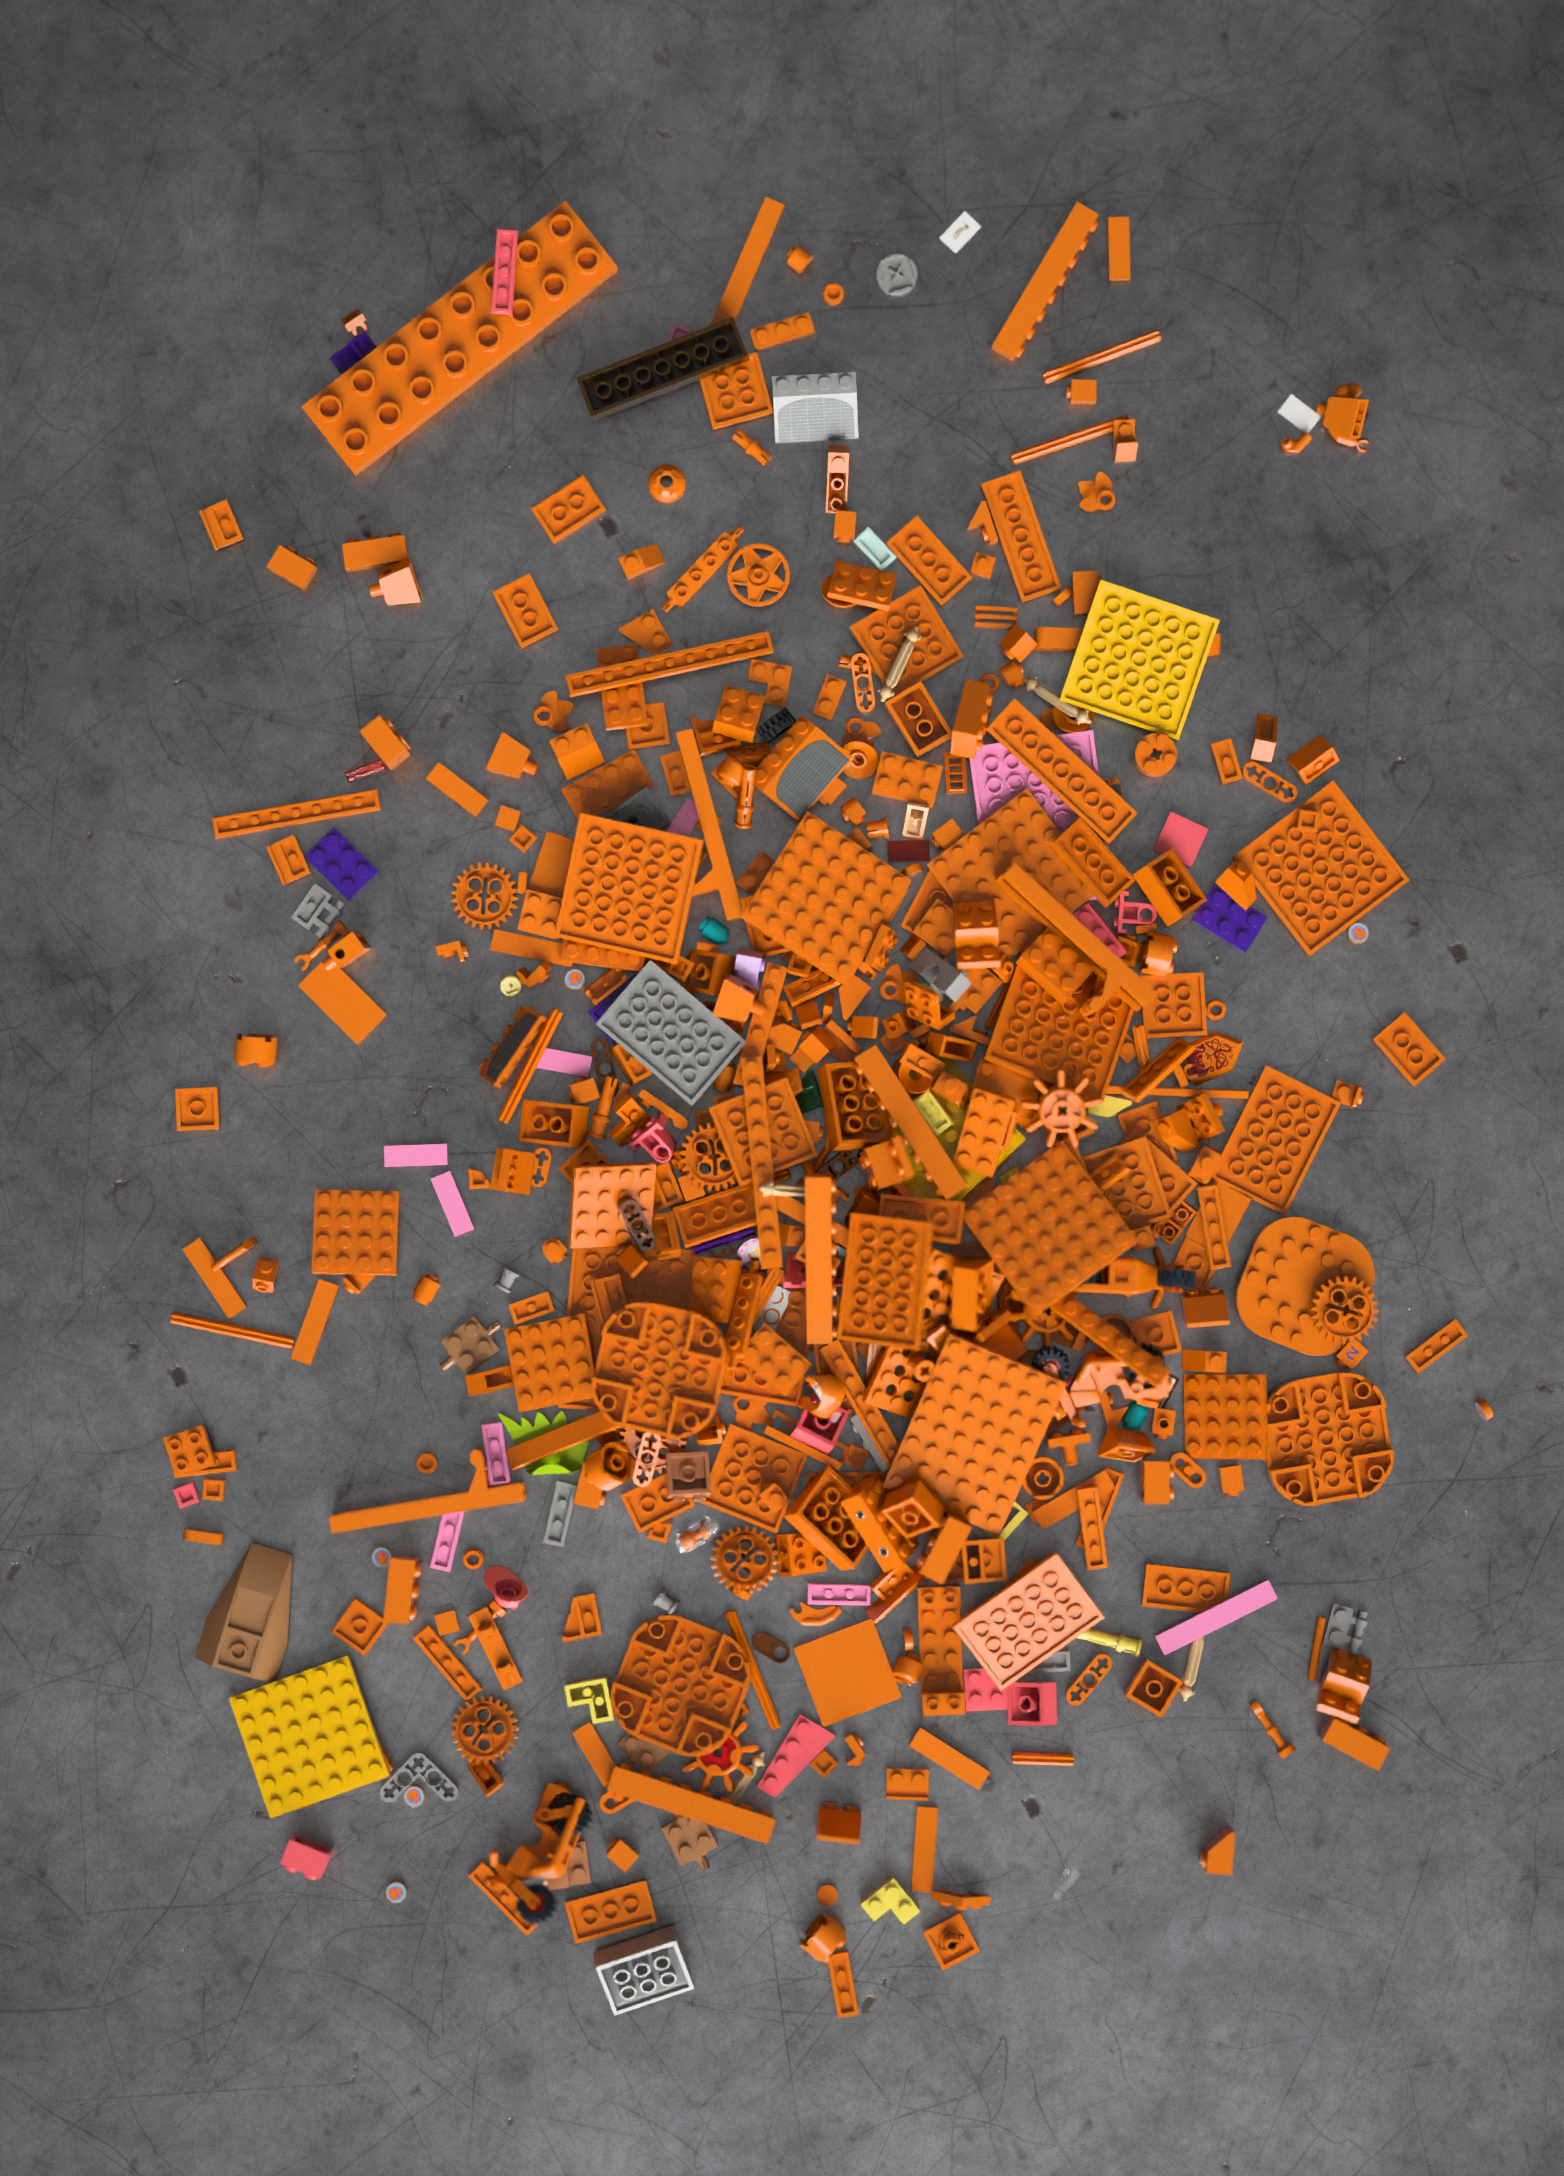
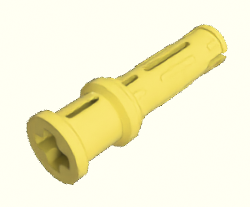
M1089 1628L1077 1637L1116 1648L1117 1652L1120 1653L1121 1651L1132 1653L1135 1657L1139 1656L1143 1641L1141 1638L1137 1640L1126 1637L1123 1633L1115 1635Z

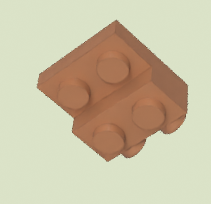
M708 1451L666 1453L667 1498H672L673 1502H683L685 1498L693 1497L694 1501L706 1500V1497H709L711 1494Z
M586 1840L577 1841L564 1875L558 1878L543 1879L544 1886L548 1885L549 1890L591 1883Z

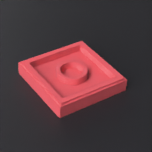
M1170 812L1153 850L1164 854L1173 848L1181 862L1188 867H1192L1209 829Z

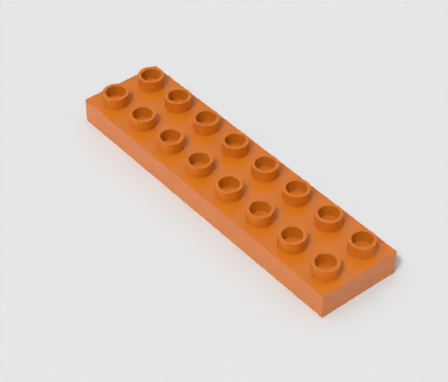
M566 200L518 237L513 315L491 313L494 256L301 406L355 476L618 272L615 262Z

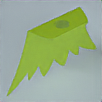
M563 1411L558 1413L552 1425H550L543 1414L538 1412L534 1427L523 1417L521 1418L522 1426H520L510 1418L497 1413L510 1433L515 1445L568 1425ZM577 1415L572 1422L580 1420V1415ZM589 1440L524 1466L525 1470L531 1475L576 1472L582 1469Z

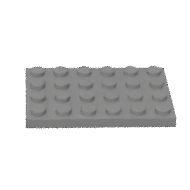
M651 960L596 1023L598 1027L691 1106L694 1105L747 1042L721 1019L712 1015L713 1013Z

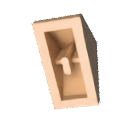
M908 802L902 837L923 840L929 805Z

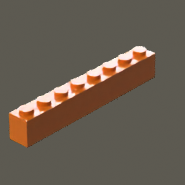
M1079 202L1075 204L995 339L992 350L1011 361H1014L1015 357L1020 358L1025 350L1023 346L1025 340L1032 338L1036 331L1033 328L1037 321L1041 322L1047 312L1044 310L1047 303L1052 304L1057 295L1054 291L1058 285L1062 287L1068 277L1065 274L1069 267L1073 268L1077 262V252L1079 249L1083 251L1089 241L1086 238L1089 232L1094 233L1099 224V221H1097L1098 213Z
M874 1045L855 1057L853 1067L859 1076L863 1074L866 1078L865 1085L869 1092H875L879 1098L876 1100L878 1106L882 1111L886 1109L890 1115L887 1118L893 1128L897 1127L901 1132L900 1136L903 1144L910 1146L913 1151L910 1153L916 1164L921 1163L924 1168L922 1171L928 1182L932 1180L936 1186L933 1190L938 1198L949 1200L968 1187L878 1047Z
M806 1173L807 1344H832L833 1337H837V1325H833V1317H837V1304H833V1296H837V1284L833 1283L832 1276H836V1263H832V1255H836V1242H832V1234H836V1221H832V1213H836V1200H832V1192H836V1180H832V1173Z
M624 1763L614 1767L607 1788L609 1792L766 1844L769 1843L776 1818L772 1817L773 1813L761 1809L759 1813L752 1810L753 1806L744 1803L737 1806L732 1804V1799L721 1796L719 1800L713 1798V1793L700 1790V1793L692 1791V1786L680 1783V1786L671 1784L672 1780L660 1776V1779L651 1777L652 1773L641 1769L639 1773L632 1771V1766Z

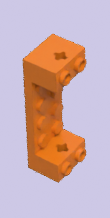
M917 1585L920 1662L923 1664L920 1674L923 1716L965 1714L961 1637L952 1626L953 1623L960 1619V1585Z

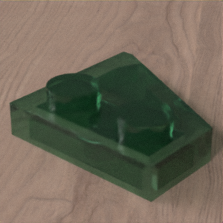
M812 1068L806 1071L807 1075L801 1079L803 1090L795 1095L801 1114L823 1106L815 1072Z

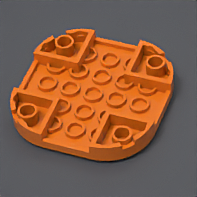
M1301 1217L1277 1219L1265 1225L1254 1238L1253 1247L1239 1283L1236 1284L1234 1294L1235 1308L1242 1323L1251 1332L1260 1337L1307 1355L1322 1356L1334 1353L1343 1348L1349 1340L1346 1339V1343L1341 1344L1339 1338L1337 1343H1334L1333 1336L1327 1340L1325 1339L1326 1332L1323 1334L1318 1333L1321 1326L1314 1327L1313 1325L1317 1322V1319L1310 1318V1316L1315 1314V1311L1309 1308L1316 1305L1311 1299L1318 1298L1314 1293L1315 1291L1322 1292L1320 1284L1327 1287V1279L1335 1283V1276H1338L1342 1281L1344 1275L1348 1277V1282L1352 1277H1356V1284L1360 1280L1364 1281L1362 1287L1370 1286L1368 1294L1371 1293L1375 1278L1372 1258L1367 1249L1358 1240L1347 1234ZM1336 1291L1333 1294V1300L1337 1303L1342 1299L1340 1291ZM1356 1297L1353 1300V1306L1357 1309L1362 1305L1360 1297ZM1327 1303V1307L1340 1310L1343 1314L1350 1313L1359 1317L1362 1316L1360 1312L1347 1309L1346 1305L1345 1307H1340ZM1333 1311L1327 1314V1321L1329 1323L1335 1321L1336 1314ZM1351 1317L1347 1320V1327L1349 1329L1354 1328L1356 1320Z
M653 1302L629 1304L615 1312L603 1328L596 1369L591 1382L593 1400L602 1412V1415L619 1427L665 1436V1438H684L703 1429L711 1421L717 1410L727 1365L728 1348L720 1328L710 1318L700 1313Z
M1333 1372L1284 1382L1268 1395V1459H1265L1266 1467L1272 1485L1283 1497L1300 1505L1318 1506V1504L1356 1497L1362 1498L1374 1493L1382 1486L1381 1484L1391 1473L1394 1462V1450L1391 1448L1385 1412V1408H1387L1386 1402L1378 1387L1361 1375L1351 1372Z
M658 1616L642 1624L630 1640L629 1647L611 1688L610 1700L613 1713L622 1728L637 1738L683 1756L696 1757L709 1754L718 1749L727 1740L734 1727L751 1681V1667L748 1657L742 1647L725 1634L679 1616Z

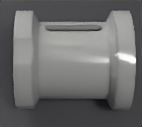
M502 1267L503 1272L498 1281L494 1282L493 1285L509 1294L511 1292V1285L519 1275L506 1267Z
M663 1589L652 1605H657L667 1612V1615H671L680 1601H675Z

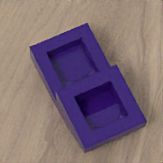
M364 331L349 341L347 346L333 354L330 360L338 371L343 374L377 348V346Z

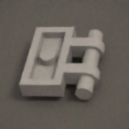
M314 884L291 918L308 930L313 924L317 925L318 928L314 934L321 938L325 932L329 931L331 928L329 926L335 917H339L341 914L340 910L344 903L337 900L332 906L328 903L332 895L317 884ZM325 908L329 911V913L326 915L324 920L321 921L318 919V916Z
M1332 1603L1322 1644L1343 1649L1345 1642L1351 1643L1349 1651L1357 1653L1358 1647L1361 1646L1363 1641L1361 1636L1364 1627L1367 1626L1368 1621H1366L1368 1612L1360 1610L1358 1618L1352 1617L1353 1608ZM1350 1623L1356 1625L1353 1636L1347 1635Z

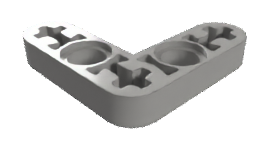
M423 1752L414 1753L380 1789L381 1799L385 1802H393L419 1776L444 1801H453L459 1794L457 1784ZM422 1757L424 1759L422 1762L424 1766H417L414 1769L417 1774L414 1775L413 1771L406 1767V1765L409 1764L412 1767L416 1762L414 1758L419 1759ZM402 1771L408 1772L410 1775L409 1782H400L398 1778L399 1773ZM431 1771H437L440 1774L438 1782L434 1783L428 1779V1774ZM394 1779L396 1784L402 1787V1789L399 1790L397 1787L393 1791L394 1797H386L385 1788L390 1789L395 1784L391 1782ZM443 1779L447 1780L444 1783L447 1788L451 1786L454 1788V1796H445L446 1790L442 1786L440 1790L437 1788Z

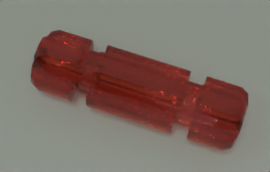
M382 759L374 761L375 763L373 764L368 763L357 767L354 771L353 769L346 771L345 776L347 781L351 783L356 781L357 778L362 779L376 774V771H384L386 765Z

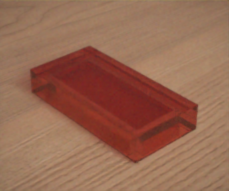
M929 840L887 841L888 862L930 861Z

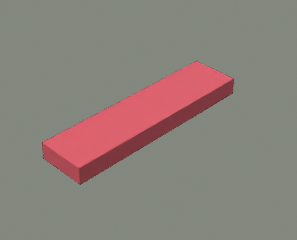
M497 229L492 314L513 315L518 230Z

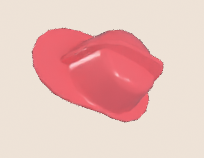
M494 1566L485 1571L484 1583L494 1594L496 1603L501 1607L515 1610L520 1601L527 1597L528 1589L526 1585L508 1568Z

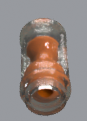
M709 1517L678 1533L677 1537L673 1539L680 1553L685 1551L688 1553L718 1537V1532L721 1529L716 1519L711 1521Z

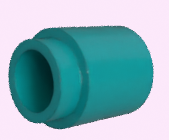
M707 916L698 928L702 931L701 934L716 945L719 943L724 944L730 936L728 933L729 928L714 917Z
M1137 1400L1129 1403L1121 1419L1124 1422L1123 1427L1134 1431L1135 1428L1140 1430L1148 1414V1407L1136 1404Z

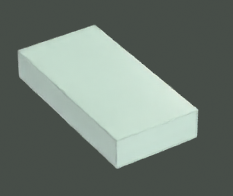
M869 526L853 540L879 570L883 571L897 558Z

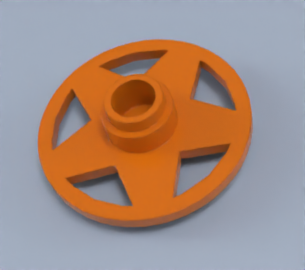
M751 544L740 549L732 557L727 570V580L732 593L737 599L750 606L762 607L776 602L783 596L789 585L790 570L785 557L777 549L766 544ZM753 549H765L773 552V554L761 560ZM743 554L745 567L732 572L734 563ZM781 562L785 569V582L775 574ZM733 584L747 586L748 599L740 595ZM765 590L778 593L769 600L759 602Z

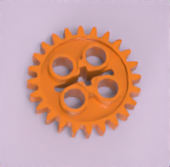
M478 862V868L476 869L470 865L471 871L467 872L463 869L465 876L457 875L456 877L460 882L452 884L457 888V891H451V894L456 896L451 902L458 904L453 910L461 911L458 918L460 919L465 916V924L472 921V928L479 924L480 930H483L485 925L488 926L489 930H492L493 923L499 928L500 920L507 923L505 916H513L510 909H517L513 904V901H519V898L513 895L517 893V889H512L516 881L509 882L512 875L507 874L504 876L506 869L502 868L498 871V864L490 868L489 862L486 863L485 867H482L481 863ZM487 877V893L490 895V898H486L485 914L482 915L483 899L479 895L484 893V880ZM474 879L481 881V887L478 890L470 888V882ZM495 881L502 883V889L499 892L491 890V884ZM471 900L479 902V907L475 911L468 909V903ZM492 902L500 904V909L496 913L489 911V905Z
M707 1123L705 1130L699 1125L698 1133L695 1130H691L692 1137H684L688 1143L680 1145L685 1151L678 1153V1155L684 1157V1159L679 1161L680 1164H685L681 1172L688 1171L685 1179L692 1177V1185L699 1182L700 1190L704 1185H707V1191H711L712 1186H714L716 1191H719L720 1185L727 1189V1182L732 1185L735 1184L733 1179L735 1175L725 1150H719L716 1146L720 1137L715 1125L711 1128L710 1124ZM708 1139L712 1140V1154L714 1156L717 1155V1159L714 1160V1166L717 1172L716 1176L713 1174V1160L708 1158V1156L711 1154V1148ZM697 1143L704 1144L706 1148L705 1153L697 1152ZM721 1161H726L729 1164L727 1172L720 1169ZM700 1164L708 1166V1174H702L699 1171Z
M1345 1275L1342 1281L1338 1276H1335V1283L1327 1279L1328 1286L1320 1284L1322 1292H1314L1318 1298L1311 1299L1316 1305L1309 1308L1315 1311V1314L1310 1316V1318L1317 1319L1313 1326H1321L1318 1333L1323 1334L1326 1332L1325 1339L1328 1340L1333 1336L1334 1343H1337L1340 1338L1341 1344H1345L1346 1339L1353 1344L1354 1337L1361 1341V1333L1368 1336L1369 1333L1366 1329H1374L1371 1321H1378V1319L1373 1316V1313H1378L1379 1310L1373 1309V1306L1378 1304V1301H1372L1371 1299L1376 1295L1375 1293L1368 1294L1370 1286L1362 1287L1364 1281L1360 1280L1356 1284V1277H1352L1348 1282V1277ZM1336 1291H1340L1342 1299L1336 1303L1333 1300V1294ZM1356 1297H1360L1362 1305L1356 1309L1353 1306V1300ZM1327 1303L1340 1307H1345L1346 1305L1347 1309L1360 1312L1362 1316L1359 1317L1350 1313L1343 1314L1340 1310L1327 1307ZM1330 1311L1336 1314V1319L1332 1323H1329L1326 1318ZM1353 1317L1356 1320V1325L1354 1328L1349 1329L1347 1327V1320Z
M621 1429L619 1434L623 1437H619L618 1442L623 1443L622 1445L629 1451L627 1452L629 1458H633L636 1464L637 1448L640 1447L643 1434L635 1429ZM662 1436L659 1448H666L669 1453H684L686 1447L682 1445L687 1444V1439L665 1438V1436ZM649 1437L648 1446L651 1447V1443H652V1442H651L650 1437ZM649 1452L641 1455V1458L646 1462L653 1459ZM658 1452L654 1471L657 1469L662 1474L663 1468L666 1469V1456ZM645 1467L642 1468V1473L644 1474L646 1472Z
M747 1525L744 1531H741L740 1527L737 1526L735 1533L729 1529V1536L722 1533L721 1538L723 1541L716 1540L715 1544L718 1547H713L712 1552L717 1555H711L710 1560L715 1561V1563L711 1564V1569H717L714 1572V1577L721 1576L719 1584L724 1581L727 1582L725 1589L733 1586V1593L740 1588L742 1594H744L745 1589H748L750 1594H752L754 1587L761 1591V1584L767 1587V1579H774V1575L771 1572L777 1573L778 1568L773 1565L779 1564V1560L774 1558L778 1556V1551H772L776 1544H769L770 1536L765 1539L763 1538L764 1531L757 1534L756 1527L750 1532ZM746 1541L750 1543L751 1547L743 1549L740 1543ZM755 1548H759L758 1551L754 1552L749 1557L748 1563L744 1561L741 1563V1565H739L741 1562V1557L745 1559L751 1554V1552ZM727 1555H732L735 1558V1561L733 1563H728L725 1561L724 1557ZM756 1557H762L765 1560V1563L762 1565H758L755 1563L754 1559ZM739 1565L734 1572L730 1571L731 1569ZM744 1570L750 1576L748 1578H741L738 1573Z
M482 1696L481 1702L474 1697L472 1705L466 1701L467 1708L459 1707L461 1715L454 1714L458 1721L451 1723V1725L456 1727V1730L450 1731L452 1735H456L452 1742L459 1743L455 1749L457 1751L463 1749L461 1756L464 1758L469 1754L468 1761L472 1762L475 1758L477 1765L481 1763V1760H483L485 1765H488L489 1759L496 1764V1757L498 1756L504 1760V1752L511 1754L508 1747L516 1746L512 1739L519 1738V1736L514 1734V1731L519 1730V1727L513 1726L518 1719L511 1718L515 1712L513 1710L507 1711L509 1708L507 1703L501 1707V1699L494 1703V1697L490 1696L488 1701H486L485 1696ZM485 1710L488 1711V1719L481 1721L479 1718L480 1713ZM498 1716V1719L492 1722L494 1717ZM503 1724V1733L495 1734L496 1726ZM473 1726L475 1733L467 1737L465 1734L466 1729ZM481 1728H487L488 1734L483 1733ZM478 1738L476 1744L472 1745V1742ZM485 1740H489V1749L482 1751V1742Z

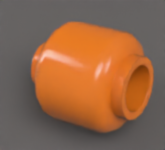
M737 755L734 758L726 757L717 771L720 776L719 780L731 788L733 786H740L743 773L742 768L745 766L746 761Z
M907 1653L906 1656L901 1655L897 1658L892 1672L897 1682L907 1686L918 1682L923 1664L918 1660L919 1657L917 1655Z

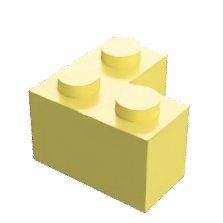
M607 1676L565 1683L568 1707L589 1703L593 1724L614 1720L615 1716L611 1707V1694Z
M894 1875L890 1876L860 1901L861 1906L873 1921L877 1920L890 1908L903 1924L920 1912V1907Z

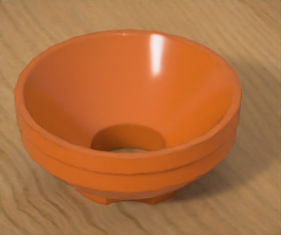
M664 464L656 467L648 478L649 492L660 502H674L685 491V477L682 471L673 465ZM663 476H670L673 483L670 487H663L660 484Z
M901 1063L898 1069V1080L906 1091L920 1094L928 1091L933 1086L934 1081L922 1074L919 1079L912 1080L909 1076L911 1068Z

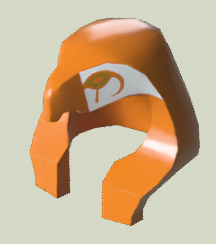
M833 1375L807 1376L805 1378L807 1383L804 1387L807 1389L813 1388L818 1394L820 1402L815 1403L810 1397L803 1396L799 1399L797 1407L800 1409L804 1408L820 1418H828L834 1415L844 1400L845 1387L843 1383Z

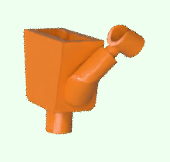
M1351 382L1346 385H1340L1336 389L1335 397H1329L1328 403L1320 402L1318 404L1317 413L1324 415L1323 426L1329 429V433L1336 442L1351 447L1355 445L1360 452H1365L1367 449L1360 447L1359 444L1361 442L1369 444L1367 438H1360L1369 399L1353 398L1361 394V387L1356 383Z

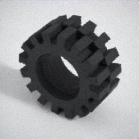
M784 708L766 720L756 730L767 744L788 730L796 720L790 711Z

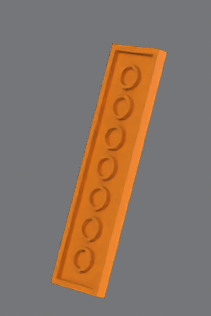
M1015 698L986 728L998 742L1108 844L1137 815V812Z

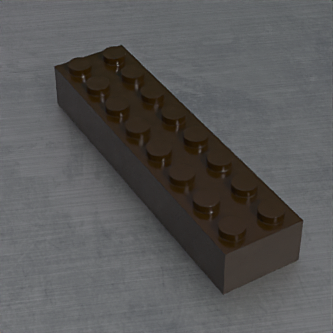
M730 317L577 377V381L590 415L595 421L750 359L733 317Z

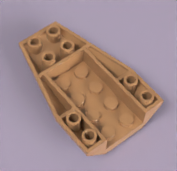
M251 1543L207 1616L195 1655L196 1659L210 1666L249 1678L270 1682L277 1680L288 1643L293 1554Z

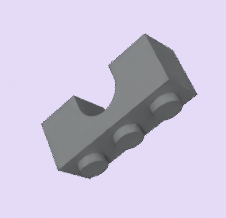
M924 946L908 966L928 983L932 984L933 982L943 994L956 1002L971 984L966 978L968 974L963 969H955V964L947 957L943 960V955L933 948L930 951Z

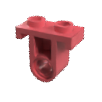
M1124 891L1114 900V908H1118L1117 917L1113 918V929H1116V934H1126V929H1122V924L1144 925L1154 922L1157 916L1154 906L1147 903L1124 902V897L1129 896V892ZM1142 909L1150 911L1151 918L1149 920L1141 918L1140 911Z
M663 1113L656 1118L654 1116L646 1122L644 1128H637L631 1134L632 1139L628 1146L635 1151L640 1144L656 1161L661 1163L669 1161L676 1149V1141L664 1129L668 1118Z

